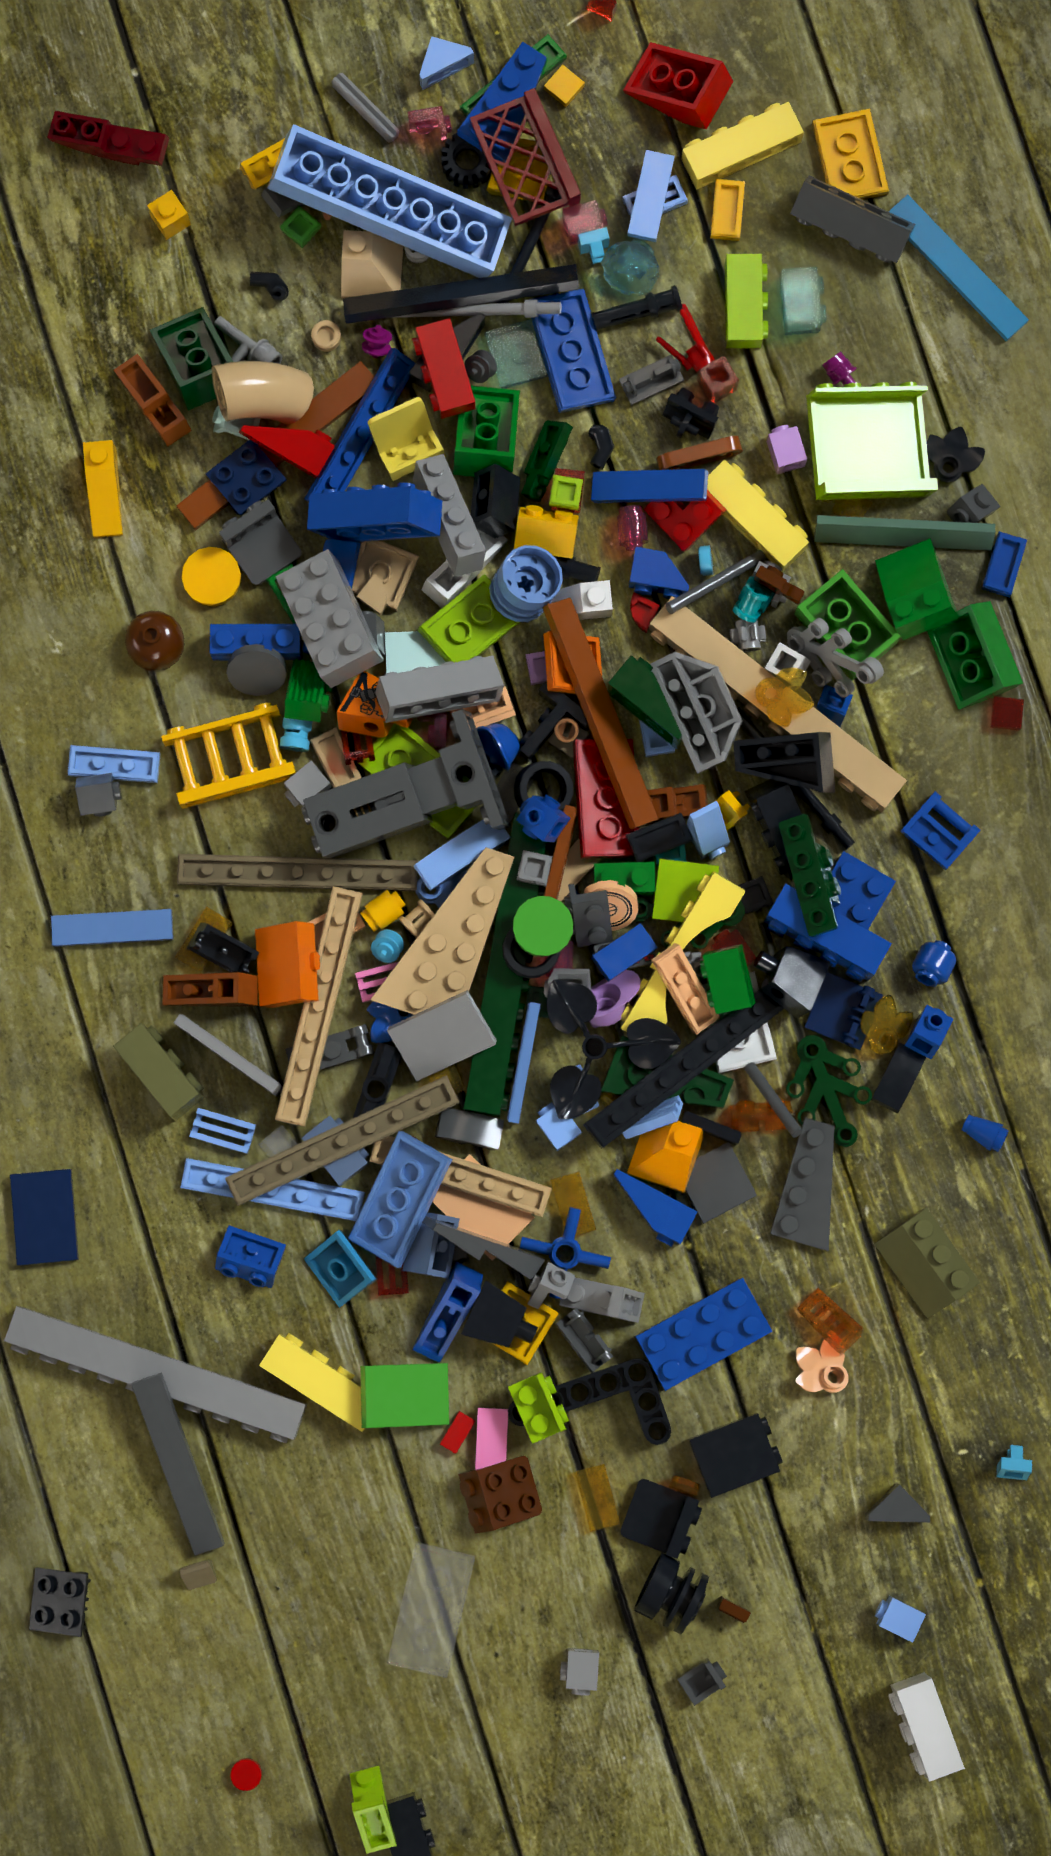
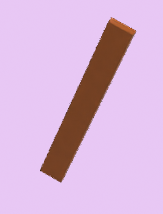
M360 361L315 396L302 418L291 424L281 423L276 428L310 430L313 433L316 430L323 431L361 401L374 376L363 362ZM258 445L276 467L285 461ZM208 480L176 506L196 531L230 503L216 486Z
M571 597L543 606L542 609L630 830L658 820Z

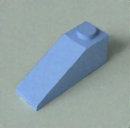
M715 801L691 813L687 821V827L693 839L692 842L701 859L709 856L710 860H713L726 853L725 847L730 843L720 806Z

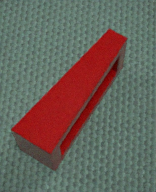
M459 1411L440 1445L456 1454L474 1425L475 1420Z

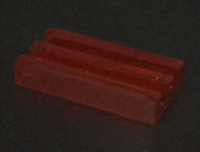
M340 730L346 765H351L353 760L363 763L365 758H369V761H375L372 736L365 735L367 750H362L359 734L353 733L356 752H350L347 731Z
M376 1256L378 1296L408 1294V1272L402 1271L403 1265L401 1267L402 1288H396L395 1267L388 1263L390 1289H384L383 1261Z

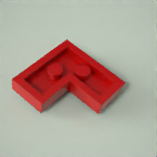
M708 489L706 501H691L687 507L680 501L650 502L644 508L648 515L683 552L688 551L726 511L725 507Z

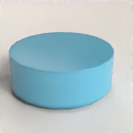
M710 545L699 546L698 556L701 575H713Z

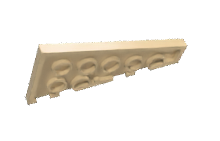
M485 847L370 999L371 1001L415 1015L466 990L470 991L514 861V856Z

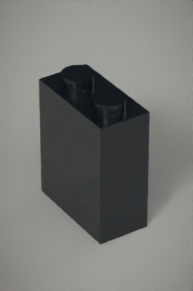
M754 1413L688 1439L711 1498L780 1472L778 1465L783 1463L777 1446L771 1447L767 1436L772 1434L766 1417L760 1418L758 1413Z

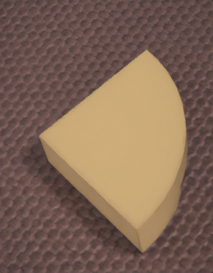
M374 573L357 595V599L381 616L386 607L387 596L383 582Z

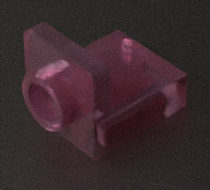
M442 106L407 112L410 132L427 134L432 132L434 128H439L441 143L447 141V133H452L450 116H444Z
M447 711L417 717L418 721L434 722V725H429L428 743H434L433 747L437 752L445 748L447 742Z

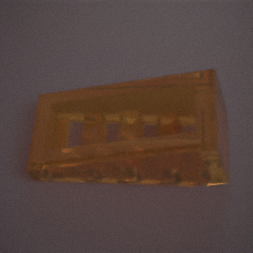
M819 1288L797 1308L798 1312L840 1355H843L862 1335L863 1327ZM821 1302L823 1306L813 1314L810 1310ZM830 1311L832 1314L822 1322L820 1318ZM838 1320L840 1324L832 1331L829 1327ZM847 1329L849 1333L841 1339L839 1335Z

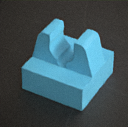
M607 227L578 234L580 254L589 253L592 264L604 262L605 254L603 249L609 247L610 240Z
M1010 1445V1449L1007 1450V1458L1001 1457L997 1464L996 1477L1027 1480L1032 1473V1460L1023 1459V1446Z

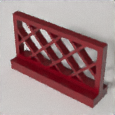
M535 88L525 91L522 97L469 118L515 226L569 205L570 208L580 203L581 192ZM521 106L525 115L521 125L506 120L510 110ZM488 119L499 123L494 137L483 133L478 123ZM527 122L529 124L530 129L525 127ZM503 125L518 131L513 144L498 139ZM522 133L535 138L536 145L533 152L517 146ZM486 140L491 142L489 147L487 145ZM495 144L510 149L505 163L493 158L491 153ZM538 148H539V150H540L542 156L539 155V154H536L537 151H538ZM514 152L530 157L525 171L509 165ZM534 159L546 164L548 170L544 178L529 173ZM497 166L503 168L501 174ZM507 170L522 176L517 190L504 184L503 178ZM550 175L553 179V182L548 180ZM526 178L541 183L536 197L521 192ZM545 185L556 189L561 199L552 203L540 199ZM509 193L514 195L512 200L510 198ZM518 197L534 202L530 212L518 216L514 207Z

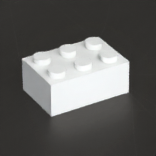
M924 1672L891 1684L893 1693L888 1694L893 1711L898 1716L901 1715L903 1723L899 1724V1728L904 1741L913 1747L914 1752L909 1755L916 1772L918 1771L919 1776L924 1775L930 1782L965 1769L932 1678Z

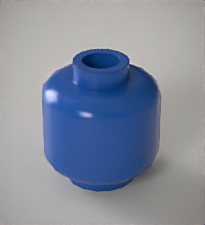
M936 940L935 942L924 943L921 945L912 964L916 979L930 987L946 983L955 967L956 957L951 951V947L943 941Z

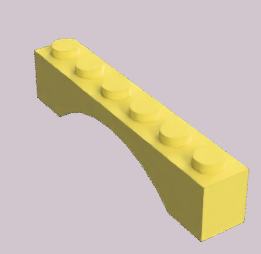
M714 871L711 876L705 874L696 889L701 892L695 903L689 900L681 914L685 918L680 928L674 926L665 942L670 944L668 948L677 943L683 950L701 931L716 922L729 918L744 895L745 890ZM653 962L650 968L654 971L649 980L645 978L641 980L640 989L636 994L638 998L634 1005L627 1004L621 1015V1021H623L621 1029L627 1032L629 1024L642 1018H651L664 1024L667 1023V987Z

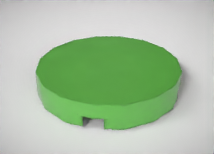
M537 896L528 899L518 908L513 918L514 937L517 944L525 952L533 956L547 957L557 954L567 946L573 934V919L570 911L561 901L550 896Z

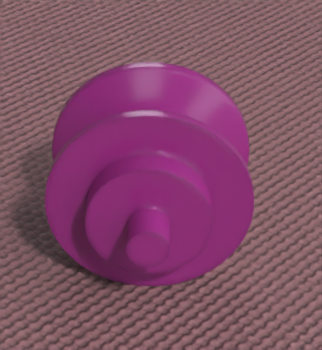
M376 325V327L368 328L363 332V338L366 341L362 343V350L373 358L388 354L391 349L389 342L392 340V334L389 331L381 328L380 325Z

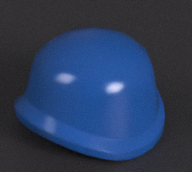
M499 723L477 727L484 751L490 757V762L508 771L520 751L517 736L507 726Z

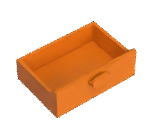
M294 921L255 929L256 951L260 952L257 956L259 1006L276 1008L319 1001L317 970L320 969V955L315 949L314 923Z

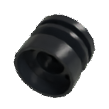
M661 1552L639 1594L634 1611L652 1620L662 1609L666 1611L663 1626L668 1627L674 1616H676L678 1619L674 1631L682 1634L686 1627L695 1619L704 1601L709 1576L701 1573L695 1584H693L691 1581L695 1569L690 1567L681 1578L677 1576L680 1561Z

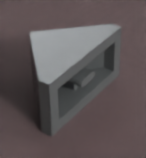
M896 1483L865 1513V1520L930 1523V1516L900 1484Z

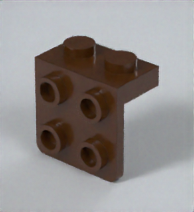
M526 1456L515 1457L488 1467L458 1474L460 1490L465 1497L469 1511L468 1519L475 1534L493 1531L542 1513V1506L529 1460Z

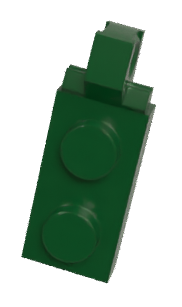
M547 420L542 427L523 472L527 476L521 494L531 501L541 502L547 491L546 487L556 471L557 464L573 429L567 422Z

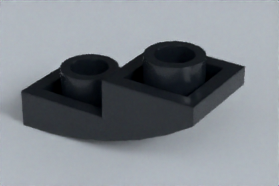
M899 1043L871 1100L898 1114L926 1057Z

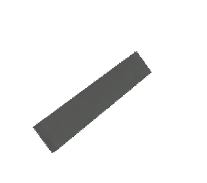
M162 1372L134 1381L131 1384L194 1556L224 1546L225 1542Z

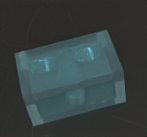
M817 267L782 269L779 279L784 334L820 333L822 323H825L827 320L826 306L820 305L819 295L824 294L823 276H818Z

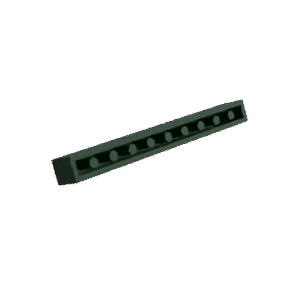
M515 813L508 850V855L514 856V861L499 902L481 1006V1014L497 1042L496 1045L473 1055L464 1111L500 1117L501 1110L507 1111L510 1093L504 1092L506 1080L512 1081L515 1063H509L511 1051L517 1052L520 1034L514 1033L516 1021L522 1022L525 1004L519 1002L521 991L527 992L529 979L516 975L508 968L503 959L502 946L506 934L513 927V918L518 908L528 899L544 896L545 887L517 881L523 850L545 855L546 845L553 844V842H544L539 838L535 840L522 831L524 826L516 821L520 813ZM515 940L513 949L516 959L525 966L526 962L532 963L533 955L525 952Z

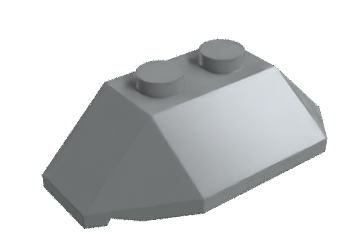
M673 652L651 663L650 665L653 667L652 672L656 676L681 731L683 743L696 772L701 773L724 762L741 726L742 718L719 667L678 652Z

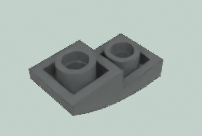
M449 1108L439 1113L435 1137L461 1145L468 1143L495 1151L499 1149L504 1120Z

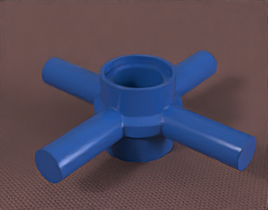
M569 1207L562 1237L555 1239L552 1243L522 1237L519 1249L549 1255L552 1264L566 1271L576 1266L579 1262L608 1269L611 1257L581 1250L579 1243L575 1240L581 1209ZM561 1245H569L573 1248L574 1255L570 1260L562 1261L557 1257L556 1251ZM549 1293L550 1297L561 1299L560 1297Z

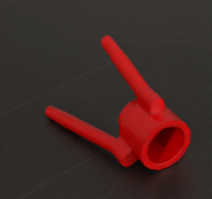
M683 303L680 314L696 343L686 351L689 357L685 358L660 336L656 338V341L680 361L686 371L693 367L695 372L698 373L716 359L707 348L686 304Z

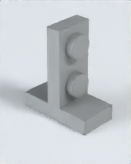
M575 1277L567 1298H561L559 1305L639 1323L645 1293Z

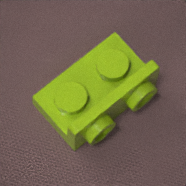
M542 1372L508 1386L532 1444L566 1430L564 1423L568 1422L569 1419L563 1405L556 1406L552 1394L557 1393L550 1375L544 1378Z

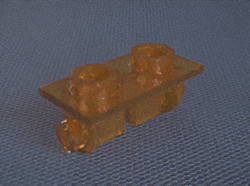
M780 1098L792 1115L793 1109L790 1101ZM742 1100L735 1105H730L732 1129L738 1130L741 1133L760 1131L759 1120H765L766 1131L786 1129L768 1102L755 1103L751 1100Z

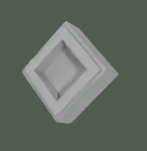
M523 850L517 881L546 887L553 856Z

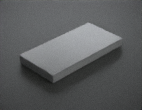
M179 1014L173 1022L181 1030L271 1094L278 1097L283 1086L183 1014Z

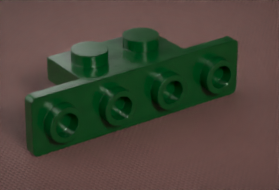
M802 814L781 821L779 828L808 935L815 937L836 930L838 924L833 906L840 904L838 895L841 894V888L837 878L832 875L830 866H833V859L830 851L815 842L808 815Z

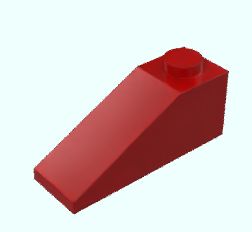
M243 425L238 432L313 478L318 477L335 445L330 443L332 438L320 430H316L313 433L310 430Z

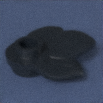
M963 427L953 429L944 439L930 434L926 442L928 457L934 463V474L940 481L945 483L958 480L962 473L975 471L985 455L984 448H968V439ZM946 464L951 465L953 472L946 473L943 470V466Z

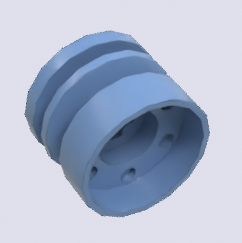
M524 545L513 549L494 574L489 587L490 599L495 609L505 618L515 622H529L537 619L544 612L542 607L551 603L558 594L563 582L562 569L557 559L549 551L538 546Z

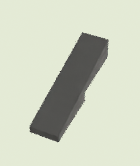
M427 1216L422 1221L424 1225L476 1259L480 1260L484 1252L487 1251L530 1280L534 1278L545 1259L532 1252Z

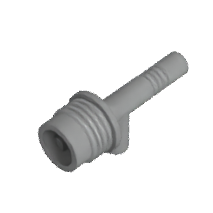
M222 316L215 320L214 326L240 345L231 357L233 362L244 361L248 356L247 361L281 363L282 354L276 351V348L271 346L267 339L263 338L256 343Z

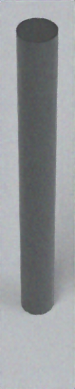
M758 550L666 603L667 611L670 614L675 613L756 566L759 561H765V554L762 550Z

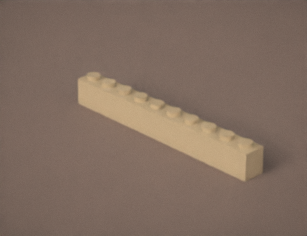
M672 596V597L668 600V602H670L671 600H673V599H675V598ZM665 604L650 622L649 630L652 632L650 635L662 646L667 643L675 652L718 666L733 701L737 698L745 705L744 710L755 719L761 717L769 724L767 728L776 736L830 732L834 776L839 779L838 784L849 793L855 791L862 797L861 802L870 810L875 812L878 809L882 813L907 782L895 770L686 606L670 614Z

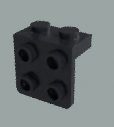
M641 1479L635 1489L620 1533L627 1539L678 1559L680 1553L685 1555L691 1541V1537L687 1536L690 1524L696 1526L702 1508L698 1507L699 1500L647 1479Z

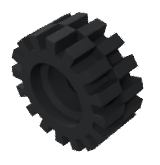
M457 133L452 135V140L447 139L445 147L441 151L442 170L444 174L446 173V179L449 182L451 180L454 181V186L456 187L462 184L463 189H468V185H473V188H477L479 182L482 184L487 182V176L490 177L492 172L484 153L459 137ZM464 150L475 152L479 157L477 166L469 170L462 169L456 162L460 152Z

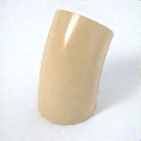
M239 361L212 366V380L220 411L226 421L262 418L279 421L284 424L295 423L303 417L313 399L314 386L309 374L287 365L264 361Z

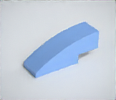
M481 820L430 853L413 867L431 891L470 868L485 847L497 850L504 846L511 837L505 829L491 828L489 824L486 825L484 820Z

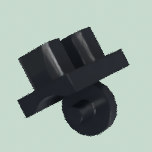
M681 388L676 395L671 393L662 416L670 419V423L679 428L676 436L682 439L685 433L688 432L694 436L699 434L710 439L719 418L717 417L719 406L710 401H705L702 408L692 404L695 396L685 388Z

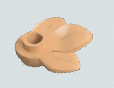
M826 1336L819 1350L810 1347H798L796 1349V1362L803 1372L796 1378L795 1382L802 1389L813 1393L823 1389L829 1393H837L846 1387L848 1373L843 1367L845 1354L838 1342L832 1337ZM829 1373L836 1376V1383H831L828 1380Z

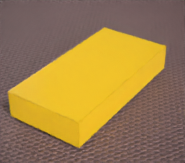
M716 179L711 239L740 241L745 181Z

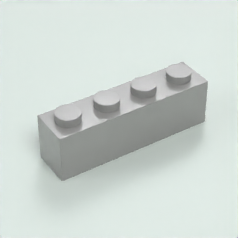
M444 454L417 460L413 476V483L416 489L430 491L431 496L443 501L440 536H437L454 577L482 570L486 549Z
M476 656L466 661L455 663L449 661L439 666L417 667L412 671L387 673L384 676H379L375 693L385 722L388 723L499 702L504 683L494 656Z

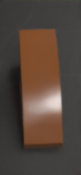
M138 354L113 370L167 447L192 431L186 418Z

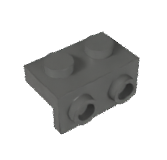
M569 884L570 896H564V902L570 914H572V936L575 935L577 947L613 942L607 891L603 890L576 895L575 885Z

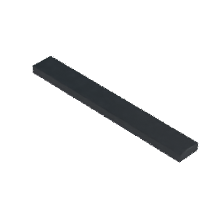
M576 264L343 298L345 322L349 324L578 290L579 282Z
M759 989L754 993L756 1003L752 1007L729 1012L584 1123L583 1126L601 1149L784 1008L765 994L762 989Z

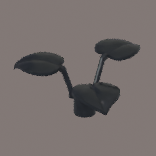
M559 979L553 980L547 995V1011L551 1023L557 1030L565 1034L574 1032L580 1026L585 1036V1040L582 1043V1051L587 1057L582 1071L576 1066L569 1065L559 1069L552 1077L550 1093L559 1119H570L582 1115L597 1103L602 1090L601 1081L598 1077L587 1073L592 1060L603 1057L607 1049L630 1046L628 1050L630 1060L640 1068L652 1069L663 1064L681 1044L680 1038L669 1026L651 1018L638 1019L629 1024L627 1028L629 1041L607 1043L606 1039L601 1035H591L584 1022L592 1020L597 1012V1000L593 992L584 985Z

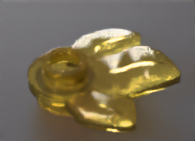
M785 668L775 678H765L756 686V699L762 706L766 707L768 717L773 723L788 727L791 723L792 713H804L814 706L811 696L804 689L800 688L807 676L806 671L799 668ZM768 688L776 690V695L773 698L765 696Z
M891 995L882 997L876 1003L874 1012L865 1011L861 1019V1029L868 1037L870 1049L877 1054L891 1052L896 1047L897 1040L906 1036L913 1020V1012L904 1011L897 1013L896 1005Z

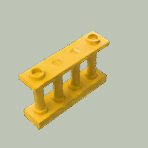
M262 703L254 706V711L188 729H185L184 726L174 727L167 730L166 735L161 736L165 747L174 745L184 782L183 791L176 793L182 809L284 782L296 773L293 761L287 763L286 759L282 758L272 721L273 717L281 716L277 705L271 706V703ZM260 721L271 763L269 764L270 768L258 771L257 767L253 765L243 726ZM229 729L232 730L242 767L241 776L230 779L224 773L214 733ZM203 737L213 774L212 783L204 786L196 783L185 741Z

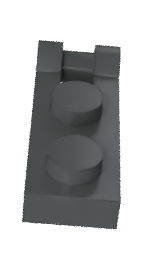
M366 1024L329 1035L319 1071L374 1054L373 1046L369 1045L366 1034H368ZM355 1039L357 1049L349 1051L346 1041ZM293 1046L285 1049L288 1061H290Z

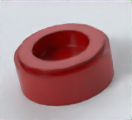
M251 1758L240 1759L231 1769V1781L239 1790H252L261 1781L262 1769L258 1762Z

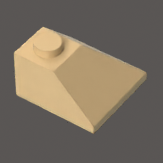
M344 230L341 298L401 290L404 246L369 231Z

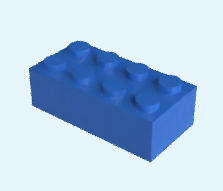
M404 482L398 483L397 487L392 488L386 485H372V489L365 490L360 487H348L347 491L344 492L335 489H323L320 494H309L307 530L328 539L353 542L440 536L443 501L431 496L430 491L418 490L415 488V484Z
M785 883L764 920V923L768 924L767 929L779 937H783L786 934L795 940L793 944L806 952H809L810 949L821 954L820 958L831 962L830 966L835 967L836 964L847 969L846 974L859 982H862L863 979L869 981L876 973L892 943L834 911L838 924L836 930L815 937L809 936L797 891Z
M742 1277L634 1337L663 1390L666 1391L773 1331Z

